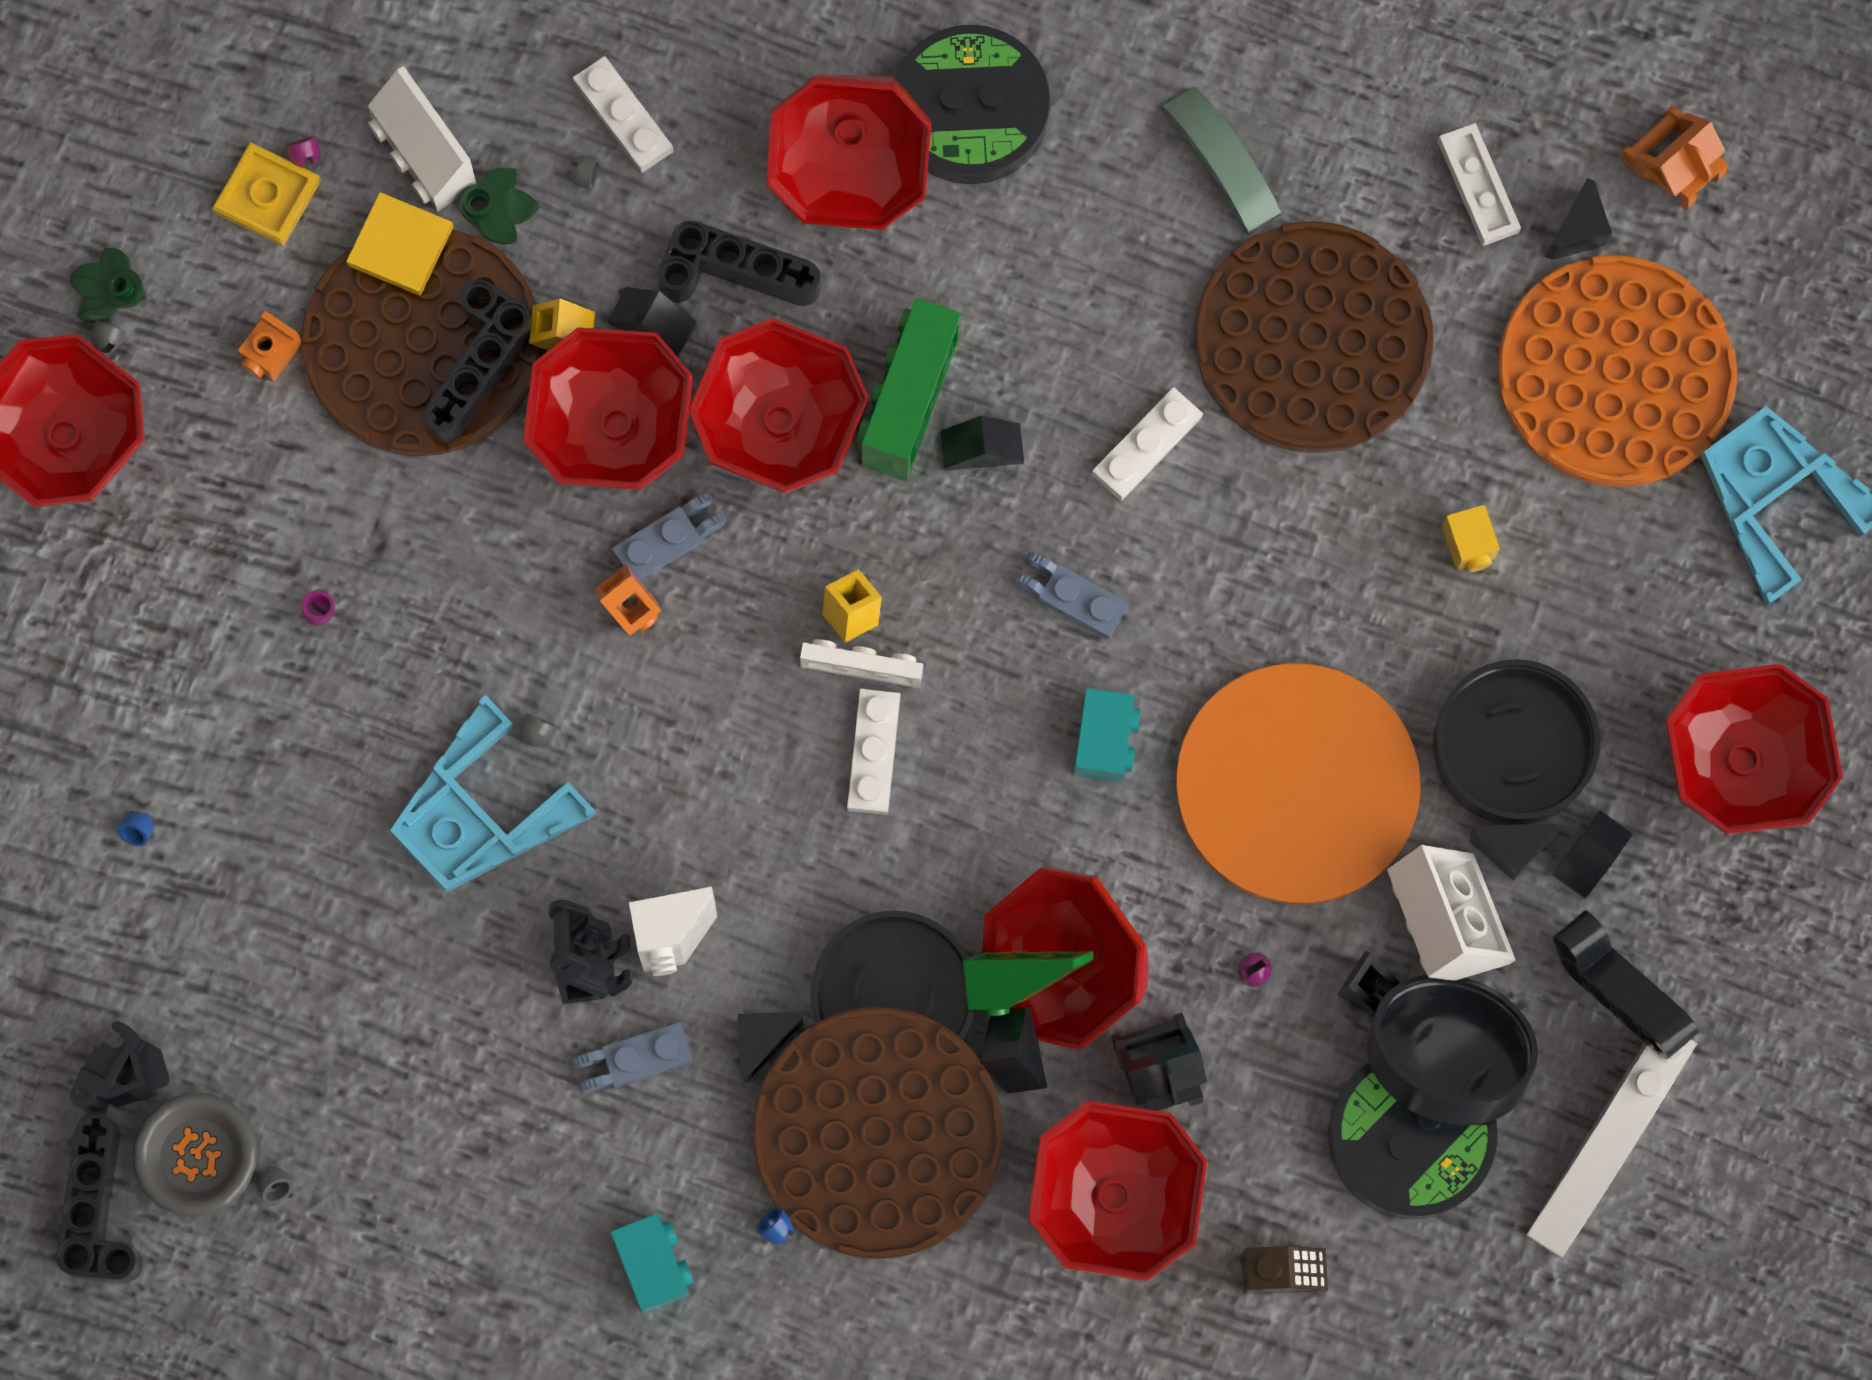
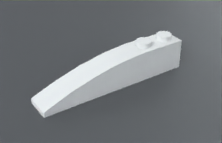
M1690 1040L1668 1060L1661 1058L1645 1043L1642 1045L1527 1232L1526 1236L1558 1257L1563 1258L1629 1156L1698 1043Z

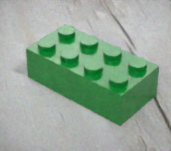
M915 298L911 310L904 309L897 329L900 332L897 339L899 345L891 344L884 363L886 368L884 374L885 382L878 381L870 402L873 404L870 413L872 418L864 417L857 436L859 441L857 452L862 453V467L906 482L908 481L960 339L962 313L919 298Z

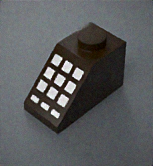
M1296 1246L1245 1248L1242 1252L1244 1294L1328 1291L1326 1248Z

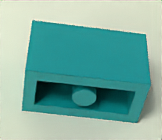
M1086 688L1073 776L1122 783L1124 771L1132 772L1135 748L1128 747L1130 732H1138L1141 708L1133 707L1135 695Z
M657 1213L611 1232L643 1314L690 1296L687 1285L694 1283L686 1260L677 1262L671 1246L679 1244L670 1220L662 1223Z

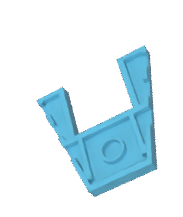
M1767 406L1700 455L1766 605L1773 602L1802 579L1753 515L1810 473L1813 475L1859 537L1872 528V494L1869 492L1870 489L1858 479L1853 480L1835 465L1837 462L1827 454H1821L1805 441L1807 438Z
M486 695L481 698L479 705L468 721L466 720L460 728L455 740L444 756L440 757L428 779L418 789L390 829V834L445 893L593 818L596 813L591 805L567 782L506 835L454 780L513 728V723Z

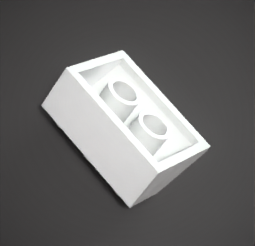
M402 66L397 69L368 105L372 118L368 125L380 143L387 140L394 151L389 154L400 172L404 173L408 170L415 182L411 185L422 203L426 204L430 201L438 212L460 198L465 189L477 185L471 161L405 67Z
M1420 845L1387 869L1393 884V893L1399 900L1406 918V927L1413 936L1420 955L1421 966L1426 971L1428 977L1455 981L1509 965L1516 960L1474 853Z
M712 887L629 902L638 954L644 972L652 971L653 976L668 975L677 971L676 966L684 965L717 918Z

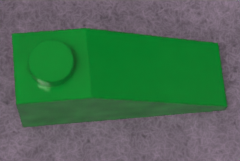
M1093 951L983 952L963 960L968 1010H984L986 1016L1010 1013L1009 1007L1029 999L1092 961Z

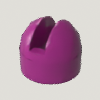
M316 136L303 138L285 146L290 160L296 166L306 168L305 158H309L312 165H315L319 160L320 149Z
M317 590L308 593L302 601V615L307 623L313 626H323L332 619L335 604L333 598L328 593ZM312 605L313 608L323 616H318L311 609H309V606Z
M1260 953L1246 955L1238 966L1240 980L1250 987H1259L1265 984L1272 972L1270 961ZM1260 961L1264 963L1265 967L1248 976L1245 971L1246 969Z

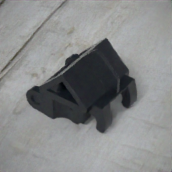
M556 900L549 905V917L553 920L554 954L550 957V967L556 972V981L562 1003L571 1004L601 1000L607 997V994L614 997L626 990L632 984V971L626 969L620 975L614 976V961L631 948L630 936L623 934L618 940L609 941L612 939L609 923L595 918L587 907L567 900Z
M1182 1012L1173 1015L1174 1019L1122 1036L1119 1032L1111 1035L1120 1069L1125 1072L1135 1105L1143 1103L1144 1109L1160 1111L1185 1102H1189L1190 1107L1203 1103L1200 1085L1207 1083L1201 1051L1186 1024ZM1179 1035L1182 1044L1132 1060L1128 1053L1130 1050Z
M115 1021L112 1024V1029L116 1033H120V1036L124 1039L123 1044L118 1048H112L106 1042H103L99 1048L95 1046L89 1059L81 1067L71 1089V1101L77 1107L83 1108L87 1114L89 1112L104 1114L110 1105L120 1108L157 1096L156 1089L166 1087L170 1083L162 1050L148 1043L123 1022Z

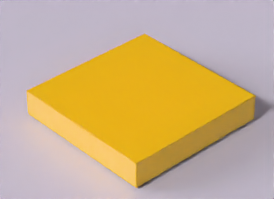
M250 142L212 210L214 214L284 247L318 188L321 178L319 175Z
M380 192L346 261L347 265L421 296L454 227L453 222Z

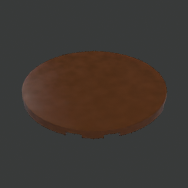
M1318 221L1295 222L1281 225L1279 228L1269 230L1260 235L1256 234L1232 250L1231 254L1213 272L1201 296L1195 319V353L1202 379L1209 393L1222 411L1240 428L1250 435L1279 448L1306 453H1327L1352 448L1372 440L1389 429L1407 412L1420 392L1430 367L1433 351V324L1429 306L1426 305L1417 279L1405 263L1381 246L1378 240L1361 231L1334 223Z
M452 229L421 296L349 267L346 261L354 245L341 254L324 272L315 286V292L304 314L301 343L304 367L312 390L327 414L342 429L361 442L382 451L405 456H434L469 447L497 431L512 417L529 393L532 365L541 357L542 348L530 344L529 341L457 441L452 443L436 441L431 436L425 421V410L481 331V329L466 319L460 298L461 291L467 283L474 280L489 282L522 303L527 308L530 319L532 318L533 305H536L532 291L524 276L504 253L476 235L472 236ZM478 297L471 302L470 306L474 309H483L489 305L490 300L485 297ZM511 318L504 323L503 327L509 331H514L522 326L523 321L518 318ZM488 350L481 355L480 359L483 362L492 363L500 357L501 353L496 350ZM465 382L459 386L457 392L462 395H469L476 391L478 385L473 382ZM450 400L451 406L453 408L455 404L452 402V400ZM449 415L447 419H442L439 417L437 419V422L440 426L443 422H447L450 424L452 422V419Z
M864 1007L847 1010L817 1022L796 1037L778 1056L771 1066L757 1097L752 1129L753 1149L756 1165L768 1195L772 1198L777 1208H782L789 1215L793 1226L811 1240L842 1254L871 1259L895 1258L917 1253L940 1243L965 1224L977 1211L986 1198L999 1167L1003 1145V1118L998 1095L988 1071L980 1063L979 1057L970 1046L957 1034L943 1024L913 1011L891 1007Z

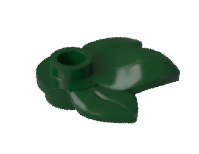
M513 168L491 170L485 175L480 185L468 187L463 191L459 199V209L462 216L467 221L478 224L485 238L499 244L508 245L516 243L517 231L515 225L529 220L539 209V205L534 198L521 190L515 189L517 171ZM484 201L486 207L483 210L476 211L472 208L474 202Z
M104 248L99 258V264H83L70 275L73 288L85 297L77 315L80 320L85 322L107 321L119 308L124 309L136 306L144 295L141 277L131 270L128 256L115 248ZM126 283L125 289L119 292L120 288Z

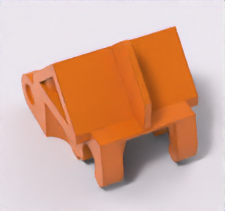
M1670 106L1664 112L1665 117L1632 147L1626 146L1622 149L1620 156L1640 179L1655 181L1662 191L1670 194L1673 198L1679 195L1681 208L1687 210L1696 202L1697 192L1711 179L1716 183L1727 174L1728 164L1720 157L1725 152V149L1712 122L1687 112L1683 114L1675 106ZM1674 129L1681 135L1657 157L1647 155Z

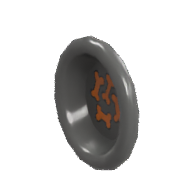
M183 1093L160 1103L143 1120L133 1143V1170L141 1190L159 1208L181 1217L208 1216L229 1207L247 1189L257 1166V1140L248 1118L232 1102L210 1093Z

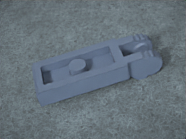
M705 492L689 501L683 508L679 506L614 546L612 551L622 566L627 564L634 575L641 581L700 545L702 539L721 528L728 520L721 512L712 515L696 529L694 528L689 519L707 509L714 501L710 493Z
M1030 551L1025 558L1027 564L1051 577L1046 587H1044L1030 576L1017 572L1012 580L1013 583L1022 590L1039 598L1038 602L1109 640L1128 608L1129 602L1058 564L1056 566L1051 560Z
M681 1022L602 1046L603 1050L592 1051L571 1060L574 1069H585L606 1061L610 1072L608 1075L588 1078L579 1084L581 1094L594 1092L610 1086L617 1088L694 1063Z

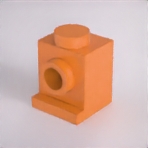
M264 311L260 316V322L237 351L243 361L241 366L247 372L258 379L264 375L274 382L300 349L302 343L298 332L267 311ZM266 341L272 342V347L269 350H260Z
M627 564L595 588L599 601L629 636L637 630L641 632L649 628L657 620V614L661 612L657 600L634 575ZM632 594L636 596V599L633 603H622Z

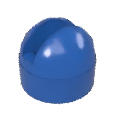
M138 810L131 811L123 817L117 827V832L128 844L140 847L144 846L151 837L154 823L148 813L145 812L141 815Z
M778 1207L770 1210L760 1220L757 1232L771 1244L780 1245L787 1242L786 1234L793 1235L794 1226L789 1215L782 1208Z

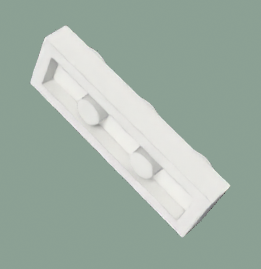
M605 56L573 77L575 86L641 173L674 152L672 144Z
M1476 123L1439 136L1438 145L1482 246L1518 234L1521 229Z
M1173 387L1092 471V476L1122 501L1198 423L1203 413Z
M815 639L812 644L803 642L800 656L801 668L920 688L923 663L916 662L917 659L911 655L896 653L893 654L892 658L878 656L875 650L867 647L855 646L850 651L836 648L837 644L827 640Z
M860 689L847 811L888 815L901 693Z

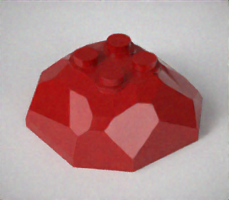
M816 74L771 110L766 185L803 224L883 230L925 199L932 122L911 95L894 78Z
M771 318L719 339L690 405L689 416L711 465L787 494L839 473L868 405L869 396L847 347Z
M577 327L532 365L523 442L559 485L643 490L684 455L693 375L657 333Z
M78 334L19 340L0 362V481L33 508L93 501L145 441L141 385Z
M1782 664L1699 674L1665 720L1679 801L1726 835L1808 825L1843 778L1828 698Z
M1043 866L984 915L982 953L1093 951L1092 961L1029 999L1009 1007V1009L1031 1006L1038 1041L1081 1050L1138 1005L1147 991L1149 979L1147 946L1097 876Z
M1087 1101L1040 1136L1028 1221L1063 1269L1149 1281L1196 1245L1207 1160L1172 1113Z

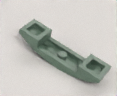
M1197 87L1191 88L1162 106V110L1183 140L1188 139L1227 196L1226 204L1247 235L1281 215L1275 198L1249 153L1226 120Z

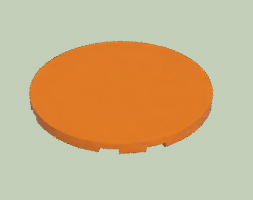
M1595 256L1570 265L1566 264L1543 277L1519 301L1512 312L1502 335L1497 359V377L1502 403L1509 420L1525 444L1537 456L1558 471L1590 484L1607 487H1632L1654 483L1682 471L1695 462L1710 447L1725 425L1731 412L1737 385L1734 347L1732 348L1730 338L1725 329V322L1708 297L1705 298L1696 288L1688 283V279L1672 269L1656 262L1631 256Z
M1289 663L1260 668L1244 674L1220 689L1206 702L1191 723L1182 743L1176 770V797L1180 817L1190 841L1202 859L1218 874L1229 881V884L1257 898H1264L1287 905H1312L1337 900L1360 890L1379 877L1394 861L1409 838L1416 820L1421 793L1420 770L1414 745L1401 719L1391 706L1378 693L1354 677L1338 670L1312 664Z

